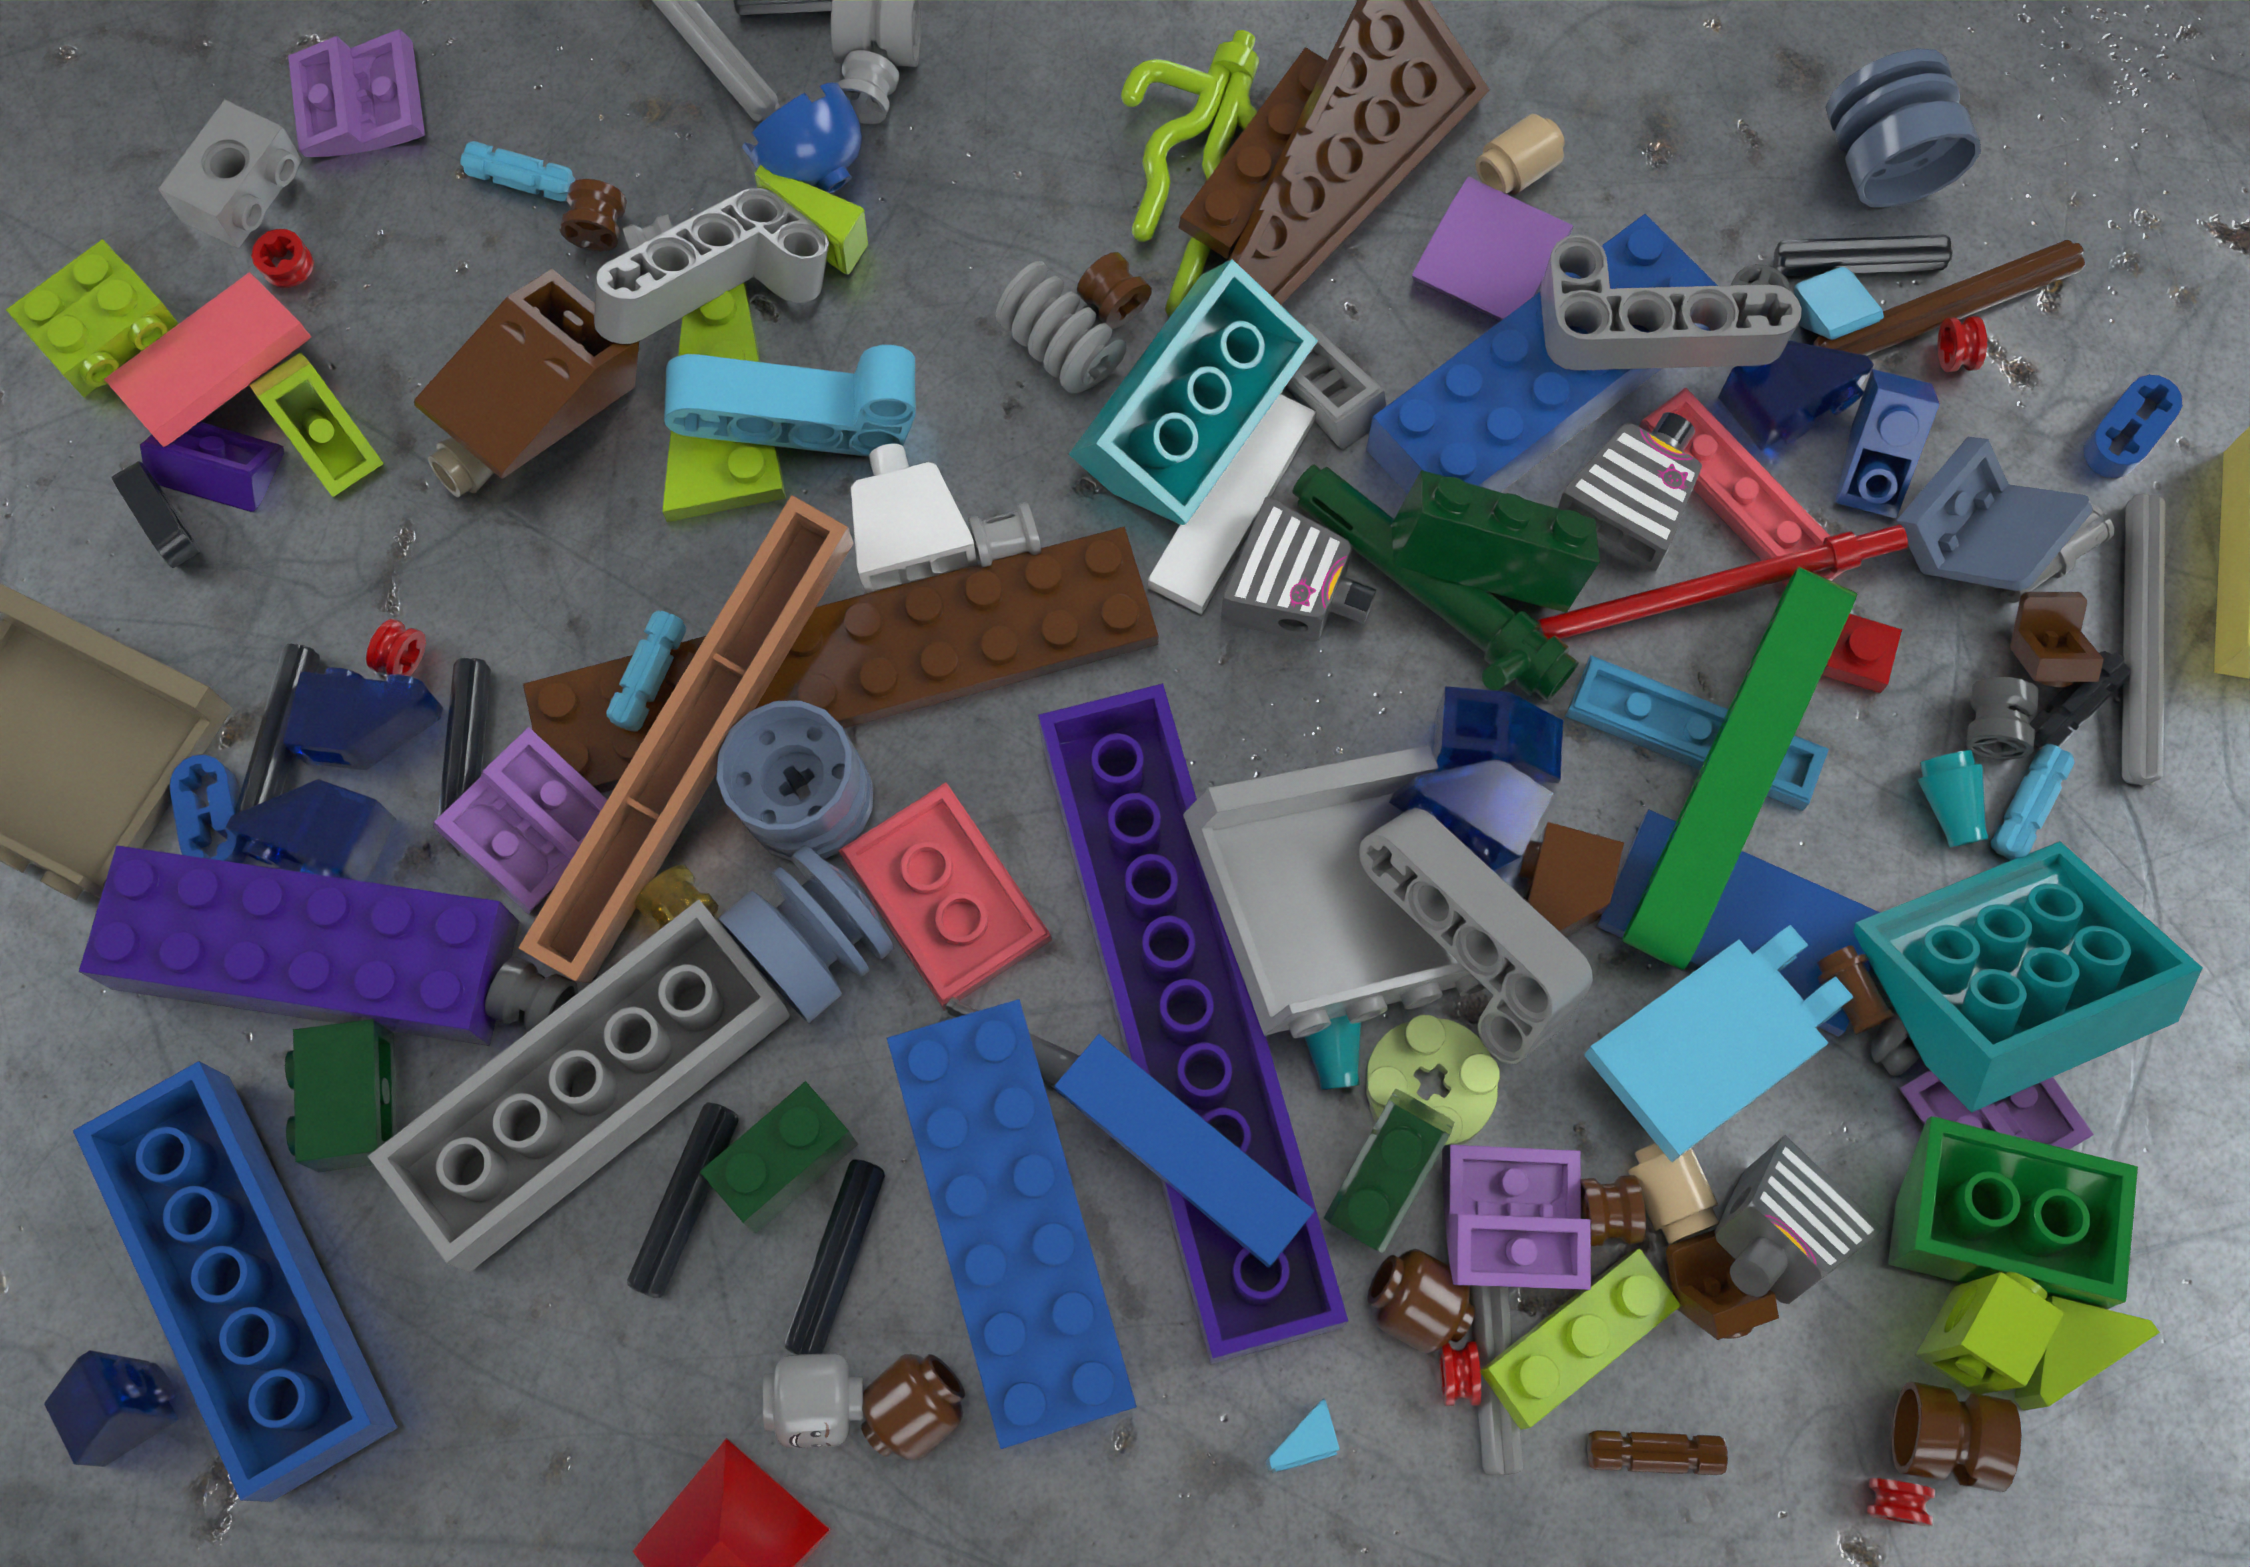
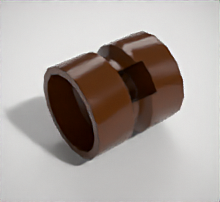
M1907 1382L1898 1397L1892 1424V1456L1895 1468L1900 1474L1937 1481L1945 1480L1952 1472L1959 1485L1994 1492H2005L2013 1482L2021 1454L2022 1433L2017 1406L2008 1399L1971 1393L1966 1401L1959 1402L1956 1394L1950 1388L1918 1382Z

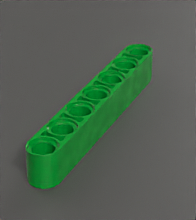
M1797 567L1775 608L1627 925L1621 942L1681 971L1686 968L1703 937L1858 595L1856 592L1804 568Z

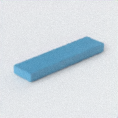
M1590 655L1565 717L1700 770L1728 709ZM1794 735L1767 797L1803 811L1810 803L1829 749Z

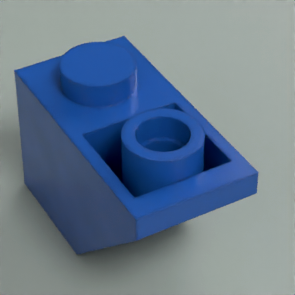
M1875 369L1871 370L1851 426L1836 503L1893 518L1898 517L1940 406L1931 383Z

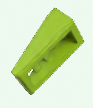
M760 165L754 173L757 188L776 193L817 225L828 238L829 245L826 261L841 272L849 275L869 245L863 207L802 181L772 174Z

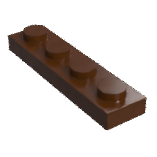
M1306 47L1303 49L1180 216L1179 229L1228 259L1327 62L1326 59Z

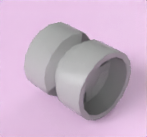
M832 0L831 40L835 63H843L849 52L865 50L880 54L895 66L917 67L921 40L920 0Z

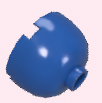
M838 83L820 85L826 96L814 102L810 101L806 93L799 95L772 113L753 130L752 134L758 144L753 145L744 142L742 148L756 169L762 165L772 174L802 181L830 194L836 192L851 180L852 176L847 171V168L857 159L863 140L859 119Z

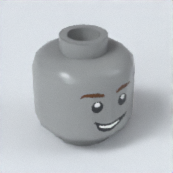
M823 1353L784 1356L778 1362L775 1373L764 1374V1430L775 1431L778 1442L786 1448L841 1445L849 1434L850 1420L864 1419L862 1411L863 1377H849L848 1363L841 1354Z

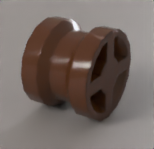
M575 180L568 189L566 200L570 210L563 214L559 228L561 235L568 242L586 250L602 252L617 247L621 232L616 222L623 217L626 209L627 200L625 195L618 188L600 180Z
M1111 252L1095 261L1085 271L1077 285V294L1085 303L1095 304L1099 308V318L1101 321L1115 329L1125 325L1142 311L1152 294V287L1141 276L1133 277L1129 272V262L1119 252Z
M1635 1175L1619 1176L1612 1184H1601L1595 1178L1581 1179V1219H1591V1246H1602L1608 1238H1620L1626 1244L1643 1243L1646 1231L1645 1206L1642 1190Z

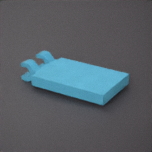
M1791 925L1775 935L1754 954H1751L1738 939L1594 1043L1584 1054L1586 1059L1671 1162H1674L1820 1052L1828 1044V1041L1816 1028L1842 1009L1841 1007L1853 998L1852 994L1835 976L1806 1000H1803L1781 975L1780 971L1797 958L1796 955L1808 946Z

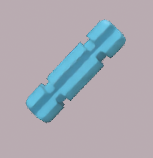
M476 141L466 144L464 153L461 155L460 165L463 166L464 172L468 176L482 180H488L492 176L493 183L532 194H539L542 190L544 191L543 197L560 202L567 201L569 186L575 181L570 168L554 163H548L544 167L543 160L500 148L495 150L494 153L492 152L493 146Z
M658 610L651 615L644 630L648 634L647 640L641 639L619 683L620 686L624 687L622 693L617 692L614 694L606 711L610 722L620 728L638 731L642 727L649 712V709L645 707L646 702L654 701L674 658L670 655L671 649H678L685 635L686 626L683 624V620L668 612Z
M2046 744L2036 753L2029 767V775L2024 776L2004 815V824L1999 825L1991 840V847L1996 853L2005 856L2009 860L2025 857L2029 854L2037 838L2035 834L2037 829L2042 828L2062 789V780L2067 779L2075 764L2074 757L2070 752L2062 750L2057 745Z

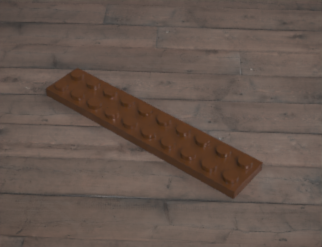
M1125 526L1041 548V554L1032 555L1028 551L994 560L992 565L983 568L981 564L815 607L755 709L774 701H803L825 709L843 728H848L1156 646L1159 643V635ZM706 636L681 642L678 649H671L670 655L674 657L654 701L646 702L645 707L649 709V712L638 731H629L610 722L606 713L614 694L617 692L622 693L624 687L620 686L619 683L633 655L523 683L532 730L597 791L604 793L614 790Z

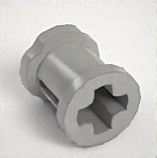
M1028 502L1018 504L1017 511L996 517L981 520L977 515L968 517L975 550L982 568L992 565L994 560L1028 551L1032 555L1042 553L1035 521Z

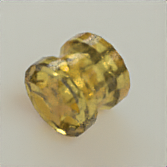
M677 865L659 874L641 890L635 900L636 908L645 918H654L659 924V930L697 900L703 903L713 917L719 907L709 893H700L694 886L695 877L686 865Z

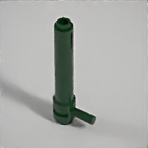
M1315 464L1311 465L1297 480L1292 493L1299 498L1298 506L1330 531L1348 540L1354 550L1485 652L1484 660L1491 665L1484 669L1482 681L1488 689L1500 690L1514 679H1517L1516 685L1530 696L1538 693L1545 700L1549 701L1573 674L1579 662L1568 654L1571 648L1556 636L1548 639L1539 632L1541 624L1524 611L1516 614L1488 591L1393 566L1392 522L1394 518L1330 468L1325 467L1321 470Z

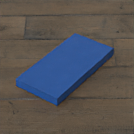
M1648 809L1615 881L1611 902L1600 916L1596 927L1618 937H1623L1676 821ZM1741 851L1703 937L1686 967L1696 971L1738 939L1751 954H1754L1775 935L1791 925L1808 946L1796 955L1797 958L1781 970L1780 973L1801 998L1806 1000L1824 985L1820 984L1817 979L1822 974L1817 962L1850 945L1854 946L1858 955L1865 954L1853 933L1855 923L1881 912ZM1868 960L1864 965L1869 972L1871 964ZM1841 1009L1833 1017L1820 1025L1819 1028L1839 1037L1846 1031L1850 1020L1844 1010Z

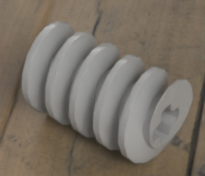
M1042 261L1032 262L1024 267L1004 290L996 310L997 323L1005 330L1012 331L1013 338L1020 345L1028 346L1029 354L1038 362H1044L1045 370L1054 378H1060L1061 386L1069 393H1081L1102 382L1121 363L1126 353V342L1118 339L1106 346L1112 335V328L1106 323H1102L1091 329L1096 319V313L1089 307L1076 312L1080 304V297L1073 291L1060 296L1064 289V282L1058 276L1049 277L1045 280L1048 274V266Z

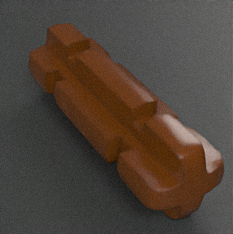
M1597 1430L1589 1433L1587 1456L1589 1465L1594 1470L1617 1471L1621 1470L1622 1466H1626L1628 1471L1684 1474L1688 1473L1689 1469H1692L1693 1473L1698 1475H1722L1727 1470V1445L1725 1439L1721 1436L1697 1435L1693 1436L1692 1440H1688L1687 1434L1627 1433L1626 1437H1622L1620 1431Z

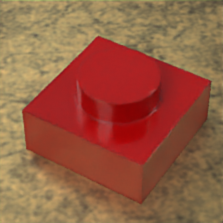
M1849 614L1822 676L1881 693L1889 683L1902 629Z

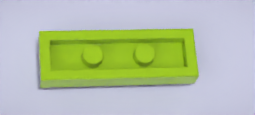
M1640 1249L1628 1252L1591 1282V1290L1582 1289L1480 1369L1481 1375L1520 1430L1531 1428L1677 1310L1681 1304Z

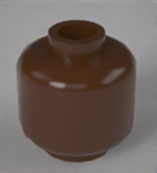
M1419 1249L1406 1251L1399 1257L1395 1255L1388 1256L1377 1269L1368 1290L1367 1300L1373 1306L1375 1324L1389 1335L1424 1353L1440 1350L1450 1340L1459 1342L1468 1332L1475 1314L1474 1306L1469 1303L1470 1286L1454 1285L1450 1266Z
M904 1354L864 1390L862 1411L866 1421L861 1424L862 1433L868 1443L885 1457L895 1453L906 1460H920L960 1424L963 1418L961 1400L965 1397L964 1388L955 1373L937 1356L928 1354L923 1358L915 1354Z

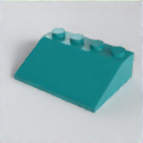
M2061 841L2029 853L2025 857L2011 860L1855 923L1853 930L1925 1065L1971 1113L2179 1022L2203 969L2201 965Z

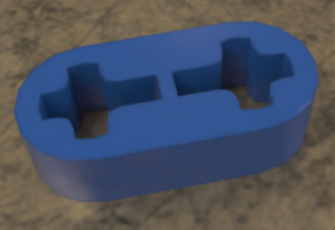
M2149 374L2135 380L2087 438L2084 445V458L2088 466L2095 473L2106 478L2117 479L2127 476L2148 455L2179 415L2183 404L2182 395L2178 387L2171 380L2160 375ZM2148 398L2157 405L2150 416L2144 420L2136 415V413ZM2122 433L2130 438V440L2118 456L2108 448L2114 439Z
M194 755L183 760L174 769L170 778V794L179 848L182 855L243 863L248 854V836L245 820L238 816L235 810L240 796L239 785L235 775L216 758L208 755ZM208 774L217 783L207 787L206 792L209 806L206 807L204 800L192 792V790L201 787V777ZM210 824H212L217 833L227 840L217 845V855L214 857L209 856L202 850V848L209 846L212 842Z

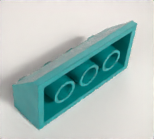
M1231 259L1199 277L1068 455L1112 494L1175 523L1185 525L1202 504L1318 340Z

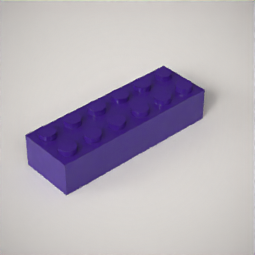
M116 845L78 972L116 991L337 1024L374 1019L392 1032L490 1046L496 1020L486 1015V999L496 974L512 956L520 921L500 901Z

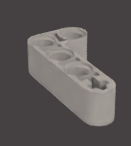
M749 188L740 191L605 263L599 268L595 287V329L608 341L619 344H632L648 337L752 277L758 279L784 300L795 303L814 300L820 295L823 285L829 245L827 235L776 193L762 188Z
M1583 235L1566 236L1556 243L1552 249L1540 291L1545 347L1548 356L1555 364L1570 370L1760 366L1770 364L1778 359L1785 349L1801 319L1802 310L1797 297L1791 291L1777 285L1610 289L1605 251L1596 240ZM1565 272L1575 273L1581 276V279L1572 278L1566 275ZM1694 323L1703 324L1709 327L1712 331L1703 330L1697 327ZM1632 325L1643 326L1650 332H1640L1633 328ZM1569 327H1580L1586 330L1589 334L1576 333L1572 331Z
M1414 808L1405 811L1367 835L1361 841L1359 847L1360 862L1372 881L1493 994L1478 1023L1479 1036L1491 1055L1508 1064L1519 1063L1566 1026L1591 987L1593 978L1588 960L1576 946L1443 824L1427 811Z

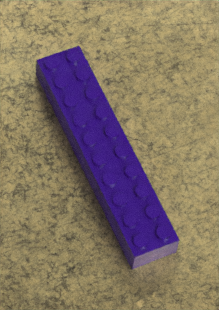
M1164 684L1039 714L1042 746L1126 1056L1314 1210L1312 1216L1271 1267L1268 1268L1160 1178L1210 1365L1342 1329L1348 1322V1317L1266 1035L1264 1036L1183 817V814L1197 798Z

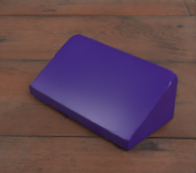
M203 422L197 423L168 446L163 447L152 434L140 444L142 463L160 486L250 512L255 511L261 504L284 455V446Z

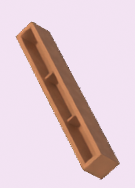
M790 496L518 949L576 982L591 983L716 775L718 753L729 730L748 712L756 708L854 544L848 526L797 497Z

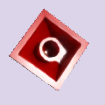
M726 1438L632 1552L644 1567H802L832 1529L730 1439Z

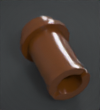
M1850 945L1817 962L1822 972L1817 979L1820 984H1824L1836 976L1852 994L1853 998L1843 1005L1842 1009L1850 1020L1854 1033L1857 1035L1887 1021L1894 1014L1891 1009H1888L1864 965L1869 960L1867 955H1858L1854 946Z

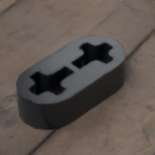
M137 461L111 477L143 531L170 567L175 568L201 552L170 500L142 462Z

